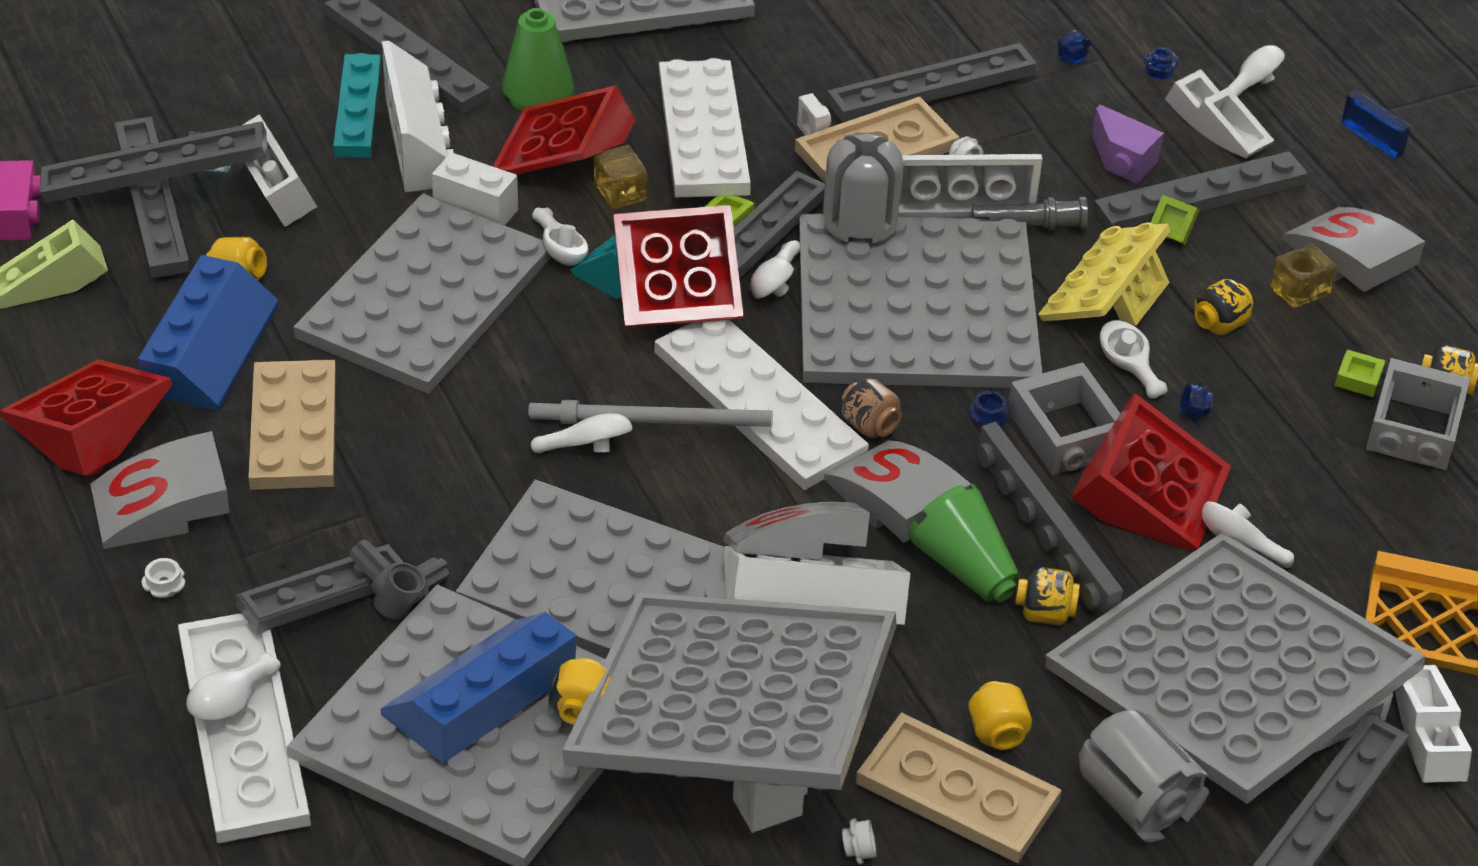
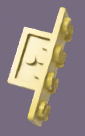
M1143 223L1137 227L1121 228L1120 226H1113L1104 230L1093 247L1083 255V259L1077 267L1066 276V280L1056 293L1049 297L1048 303L1039 313L1041 321L1101 317L1106 315L1113 306L1120 321L1137 326L1169 284V280L1156 253V249L1171 231L1167 223L1156 225Z

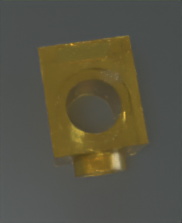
M629 144L594 155V183L612 210L647 200V170Z
M1312 243L1276 257L1270 286L1294 309L1330 295L1337 265Z

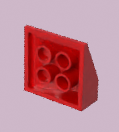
M616 85L525 107L492 167L517 175L586 159L623 144L627 140L636 119Z
M731 205L613 214L625 328L743 318Z
M98 359L1 409L0 413L7 423L59 468L80 474L81 476H91L101 472L105 464L120 456L170 389L172 383L169 377Z
M1134 394L1084 469L1072 499L1104 523L1194 552L1199 548L1207 528L1202 518V508L1208 501L1217 503L1231 466L1140 396Z

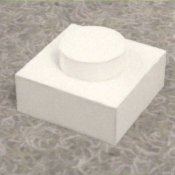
M812 93L799 97L797 126L805 136L830 127L831 116L826 106H822Z

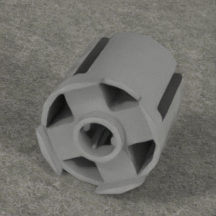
M857 132L845 136L843 140H838L830 149L826 163L823 214L825 228L833 236L845 242H849V237L859 239L872 238L873 244L887 239L896 231L900 210L904 160L900 150L894 143L888 142L887 138L876 133Z
M1139 710L1118 712L1104 719L1091 732L1092 739L1085 741L1079 754L1080 770L1084 779L1142 840L1147 842L1164 839L1165 837L1159 831L1170 826L1180 817L1188 822L1201 808L1209 794L1208 789L1204 786L1205 777H1209V775L1149 714Z

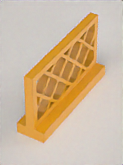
M1378 551L1370 574L1365 619L1376 626L1387 622L1399 636L1397 639L1425 655L1424 664L1436 665L1440 668L1478 675V660L1465 658L1458 649L1472 640L1478 646V627L1476 628L1463 614V612L1469 609L1478 610V571ZM1379 590L1397 593L1404 602L1389 610L1378 597ZM1426 600L1440 602L1447 611L1432 619L1420 603ZM1411 609L1423 624L1408 632L1396 616ZM1376 610L1380 614L1377 617H1375ZM1452 618L1466 632V634L1453 641L1439 627V625ZM1430 631L1442 647L1435 651L1425 650L1420 647L1415 639Z

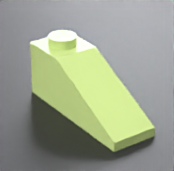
M72 219L0 267V309L76 292L88 283L95 281L99 276L108 271L101 246Z

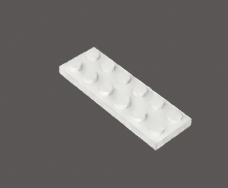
M712 58L706 61H684L676 59L670 62H659V79L675 197L750 195L751 182L730 60Z
M730 320L689 323L655 340V353L715 409L773 411L772 427H735L803 490L824 480L825 473L868 451L869 444Z
M242 613L178 624L189 690L200 679L211 673L238 670L249 666L262 653H269L272 657L276 658L271 630L268 629L257 633ZM279 670L275 674L262 677L252 685L247 703L237 713L215 720L200 719L194 716L217 843L311 825L299 762L289 757L287 759V746L293 740V734Z

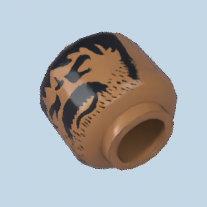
M868 378L858 383H852L842 395V418L866 438L875 439L880 436H888L900 423L902 417L900 399L876 379Z

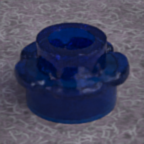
M1080 31L1067 32L1058 40V55L1062 61L1079 63L1087 57L1091 41L1088 37L1083 36Z
M1164 47L1153 49L1152 53H1146L1143 62L1146 64V73L1155 79L1170 78L1179 62L1177 56L1171 50Z
M1200 382L1198 385L1188 383L1181 395L1180 413L1191 416L1192 421L1200 419L1202 415L1207 416L1213 404V394L1208 392L1204 382Z
M983 391L979 393L975 401L970 405V414L974 415V421L982 426L993 422L1002 425L1007 421L1006 415L1010 412L1006 398L996 391Z

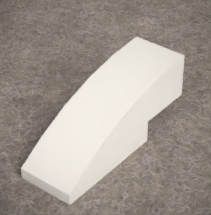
M1201 69L1175 82L1165 98L1173 109L1193 128L1215 144L1234 154L1248 158L1272 145L1274 139L1228 87L1219 91Z
M1424 665L1420 672L1395 690L1404 732L1409 734L1407 743L1415 766L1423 782L1467 781L1472 750L1459 728L1461 710L1437 666Z

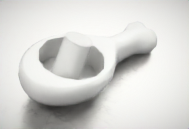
M1267 45L1254 51L1244 61L1239 75L1228 87L1238 97L1245 89L1261 81V84H1265L1274 80L1273 71L1283 61L1285 57L1284 52L1279 47Z
M538 207L534 209L532 216L544 229L543 244L548 254L556 261L568 266L577 265L586 258L589 248L583 236L575 231L576 228L571 225L558 223L553 218V212L550 208Z
M794 240L785 243L775 257L767 260L757 268L750 283V289L755 298H763L772 292L777 297H780L788 291L789 287L785 282L794 271L791 261L800 252V242Z
M1120 320L1107 322L1100 332V344L1106 357L1116 366L1134 374L1146 388L1147 397L1150 399H1156L1167 394L1166 383L1159 380L1149 367L1150 346L1145 335L1127 322Z
M603 413L586 418L565 430L535 437L531 441L530 446L534 453H542L564 447L593 443V452H609V438L628 433L633 428L630 420L625 416L617 413Z
M1211 501L1204 504L1202 508L1203 521L1216 536L1223 532L1249 549L1274 561L1282 568L1292 566L1294 562L1293 553L1268 539L1258 528L1250 523L1247 519L1251 514L1242 504L1239 503L1233 510Z
M262 653L254 663L245 668L218 671L204 676L192 687L188 694L186 706L189 713L197 718L206 720L221 719L237 713L247 703L252 685L266 675L275 674L281 666L280 661L269 653Z

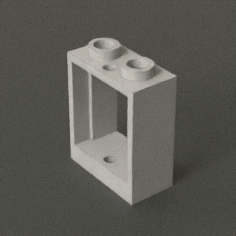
M1391 358L1366 450L1446 470L1455 443L1470 378ZM1422 382H1428L1430 385H1424ZM1390 399L1449 414L1445 434L1385 420Z
M1083 362L1011 383L1008 413L1051 475L1073 471L1088 465L1120 415V412ZM1081 403L1097 427L1060 437L1044 413Z

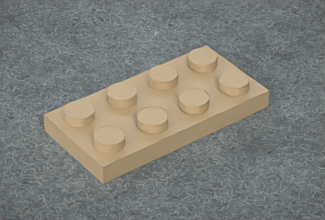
M917 97L797 138L795 141V151L825 183L829 151L838 140H843L847 135L857 132L876 133L887 138L888 142L894 143L902 155H942L949 152L952 144L959 140V136L921 97Z
M335 360L254 362L249 458L250 490L334 487Z
M902 712L857 771L856 784L1016 863L1021 860L1059 803L1062 791Z

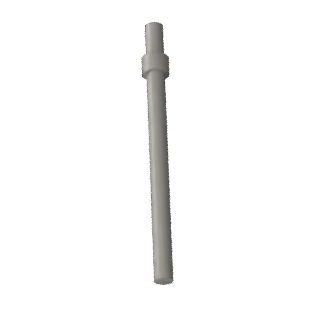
M562 400L561 404L530 403L528 411L529 419L560 420L561 424L573 425L586 418L603 413L621 414L628 418L630 422L760 427H772L773 425L772 410L580 404L579 400Z

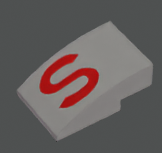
M1338 207L1284 233L1282 239L1334 282L1346 277L1363 292L1418 265L1425 243L1423 239L1391 219L1377 213L1352 207Z
M212 431L181 438L144 451L110 469L90 484L104 549L189 533L187 521L230 513L227 489Z
M890 440L824 474V480L847 502H853L870 512L869 523L875 529L885 525L903 543L910 540L908 530L913 520L920 525L927 517L923 509L931 501L947 490L961 484L966 490H970V483L938 458L915 446Z
M818 502L784 507L759 515L732 528L725 533L724 542L737 553L822 560L824 543L866 547L870 512L853 502Z

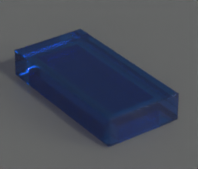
M1354 90L1347 94L1341 123L1394 159L1403 155L1411 126L1359 91Z

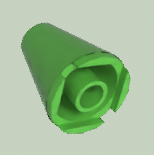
M540 8L531 9L519 17L502 81V94L504 98L507 96L510 99V105L522 111L525 107L573 96L574 81L556 20L551 13Z
M961 484L942 493L923 509L927 517L920 525L915 520L911 523L908 536L913 544L986 602L994 600L998 603L1003 602L1017 591L1018 586L1016 583L1020 578V574L981 492L974 484H970V490H966Z

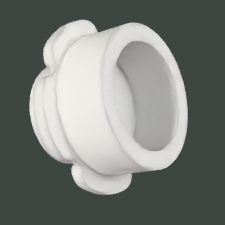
M967 136L952 144L949 155H983V149L978 145L976 139H971Z
M156 559L147 565L145 576L142 578V586L145 591H151V595L154 597L168 598L183 589L185 585L184 572L179 564L172 559Z
M856 818L850 821V828L842 829L844 848L847 857L855 856L858 864H863V859L876 857L874 833L870 820L857 822Z

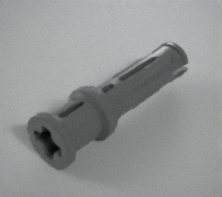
M1047 197V199L1043 200V203L972 204L971 210L973 212L971 218L988 219L979 221L999 222L1003 219H1013L1017 222H1026V226H1043L1047 231H1054L1056 227H1078L1079 230L1087 229L1088 209L1086 197H1079L1076 201H1055L1053 197Z

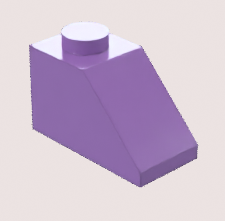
M1099 105L1096 108L1092 138L1105 170L1137 184L1159 162L1164 133Z

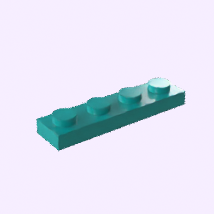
M366 53L344 55L334 137V157L372 158L381 75V55Z

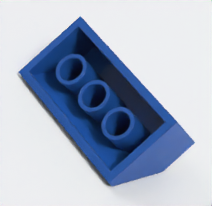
M201 255L138 357L139 370L171 379L172 386L163 399L219 411L279 306L278 299L239 263Z
M546 612L513 620L382 707L381 715L444 764L550 691L559 667L568 660L576 659L577 635Z

